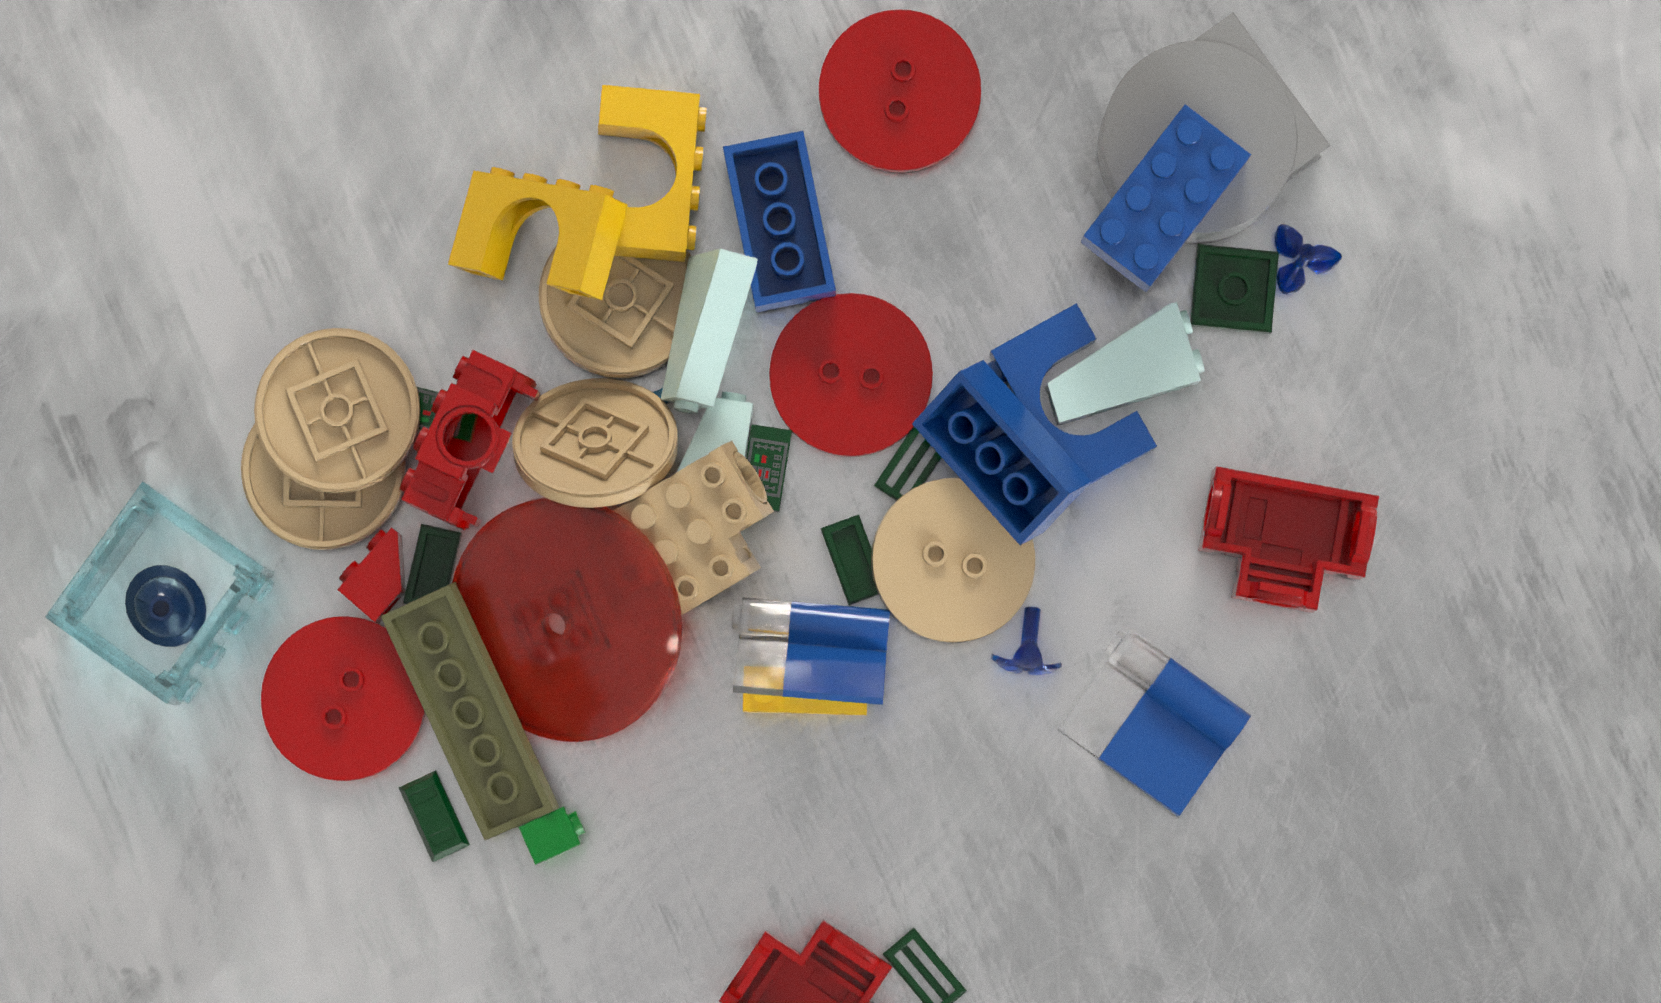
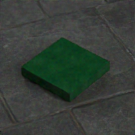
M1198 244L1196 248L1190 311L1192 327L1271 334L1279 252Z

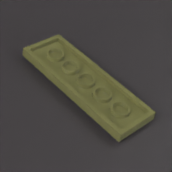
M456 582L382 615V621L484 840H488L559 808V804Z

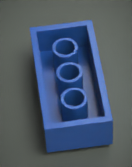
M1185 104L1086 231L1080 243L1143 291L1147 292L1244 167L1251 154Z
M804 131L723 146L744 255L758 259L751 282L756 313L836 296V288Z
M984 360L960 370L912 423L1020 546L1044 533L1092 482Z

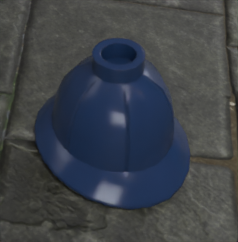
M155 565L145 568L136 574L126 591V613L131 624L142 637L153 644L164 647H177L193 640L202 630L206 620L205 598L195 580L182 570L168 565Z

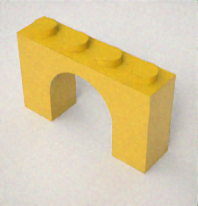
M602 85L598 135L643 139L658 145L671 159L676 176L670 191L656 203L644 207H627L614 256L685 262L686 250L695 249L697 226L689 225L690 210L698 211L700 186H692L693 171H701L703 147L696 146L697 131L705 132L707 113L706 107H699L700 94Z
M491 167L490 173L473 170L448 265L472 275L503 281L513 242L521 225L535 212L552 208L558 221L559 235L546 284L568 294L602 300L628 205L613 198V190L597 185H590L589 191L580 190L581 185L564 179H557L556 184L553 185L547 184L548 179L530 173H524L523 179L514 178L515 173L497 167Z

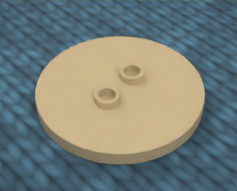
M555 247L545 263L540 278L539 308L546 332L557 349L580 368L604 377H637L651 373L668 364L688 259L691 256L689 251L686 250L685 262L614 256L603 298L599 300L568 294L546 284Z
M344 328L314 331L295 339L285 346L265 369L257 388L254 406L257 433L271 461L295 482L307 488L327 493L359 491L382 481L395 471L404 461L415 442L421 412L420 398L415 380L400 356L378 338L361 331Z
M592 378L560 385L542 394L537 401L534 400L523 411L515 425L512 436L514 462L521 478L541 496L568 506L585 508L606 507L633 500L643 495L646 490L660 483L665 478L677 456L678 432L671 410L653 392L623 380Z
M255 423L247 436L241 459L243 489L248 503L257 518L281 539L293 545L311 550L341 549L355 545L373 535L387 522L395 511L403 493L399 490L400 485L406 474L405 458L399 467L388 477L359 491L327 493L307 488L289 478L271 461L260 442Z
M944 478L930 481L911 489L888 509L874 536L871 550V570L881 601L900 624L927 639L950 643L965 642L982 638L995 632L1018 612L1027 598L1033 582L1035 549L1033 539L1020 546L960 478Z

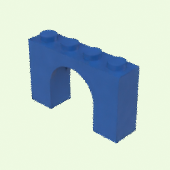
M1076 303L991 350L989 356L992 361L988 365L1092 480L1088 485L1090 486L1153 451L1157 445L1138 411L1090 435L1066 433L1055 427L1045 415L1040 401V387L1046 373L1056 364L1094 344L1097 339Z

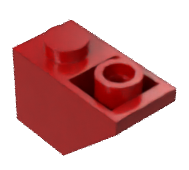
M392 527L387 533L380 530L366 546V549L370 551L360 564L353 561L339 577V580L343 583L337 589L371 620L378 624L382 621L381 616L390 612L406 591L402 535Z

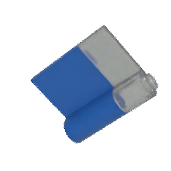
M742 597L741 605H733L732 629H739L733 692L883 705L890 611L888 609Z
M1129 629L1126 634L1119 630L1105 649L1111 655L1058 728V731L1179 817L1224 751L1243 730L1251 715L1132 629Z

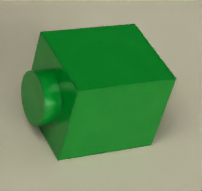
M566 806L519 826V830L535 865L582 845L583 842L580 836L586 833L577 811L569 813Z

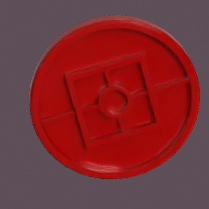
M913 10L882 11L869 15L851 25L838 37L830 48L824 60L819 78L820 109L827 129L834 140L855 160L866 166L886 172L903 173L919 171L949 157L960 147L971 132L981 102L979 69L966 42L943 21L931 15Z
M846 293L822 298L809 304L786 324L772 352L769 379L772 398L780 417L800 440L827 454L842 457H861L881 452L893 446L914 427L912 423L925 410L930 398L933 370L930 352L922 333L903 311L893 304L874 296Z
M339 616L325 618L310 623L293 633L273 655L262 683V715L268 734L277 749L299 769L328 780L352 781L364 779L391 767L412 746L420 732L425 717V711L387 629L380 624L358 617Z

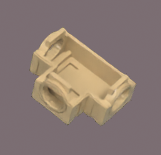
M730 441L676 472L673 476L646 490L643 495L626 502L606 514L605 517L583 529L625 600L660 580L666 591L672 595L680 615H683L761 568L740 532L770 515L774 510L767 501L765 488L757 472L750 462L738 452L733 441Z

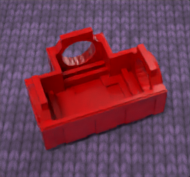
M472 350L469 358L462 356L453 374L457 384L451 383L447 391L441 389L436 396L431 408V412L435 413V418L429 429L426 427L421 429L413 446V449L417 451L415 459L419 461L416 470L408 469L399 489L404 492L401 500L408 505L462 530H468L470 525L478 528L482 521L478 517L463 511L462 508L481 468L493 474L512 435L511 432L502 429L501 426L516 394L519 393L536 401L541 396L540 392L535 389L536 381L518 372L516 369L475 350ZM466 413L478 415L472 443L452 438L462 415Z
M1216 466L1211 473L1198 551L1209 553L1215 551L1224 553L1225 556L1238 558L1236 572H1238L1236 583L1233 584L1231 598L1313 613L1318 609L1324 574L1345 575L1346 578L1357 580L1365 578L1377 523V509L1375 508L1378 507L1379 496Z
M824 919L801 953L789 945L786 946L777 937L765 931L719 999V1002L872 1003L870 1001L891 970L892 965Z

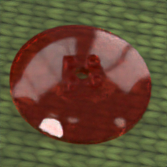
M545 497L532 499L517 504L488 521L472 538L461 555L452 583L456 582L525 731L558 741L583 742L596 740L630 726L644 716L661 698L675 672L682 642L681 607L673 578L664 560L648 538L627 519L607 507H574L557 503ZM551 613H556L563 618L565 622L563 634H558L551 629L549 625Z

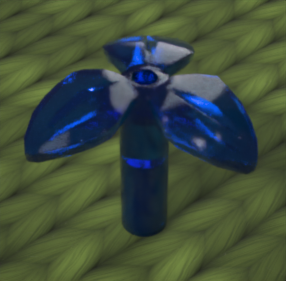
M1280 224L1277 227L1275 233L1277 252L1284 257L1292 258V263L1279 268L1277 273V284L1282 294H1293L1306 283L1305 266L1317 274H1322L1333 269L1341 261L1342 254L1335 248L1321 244L1315 246L1303 244V236L1295 228L1286 224Z
M1025 607L1021 645L1016 650L1013 659H1005L991 654V659L1001 668L1015 674L1028 671L1029 675L1038 676L1052 673L1062 667L1061 662L1055 664L1043 663L1042 653L1037 645L1041 609Z

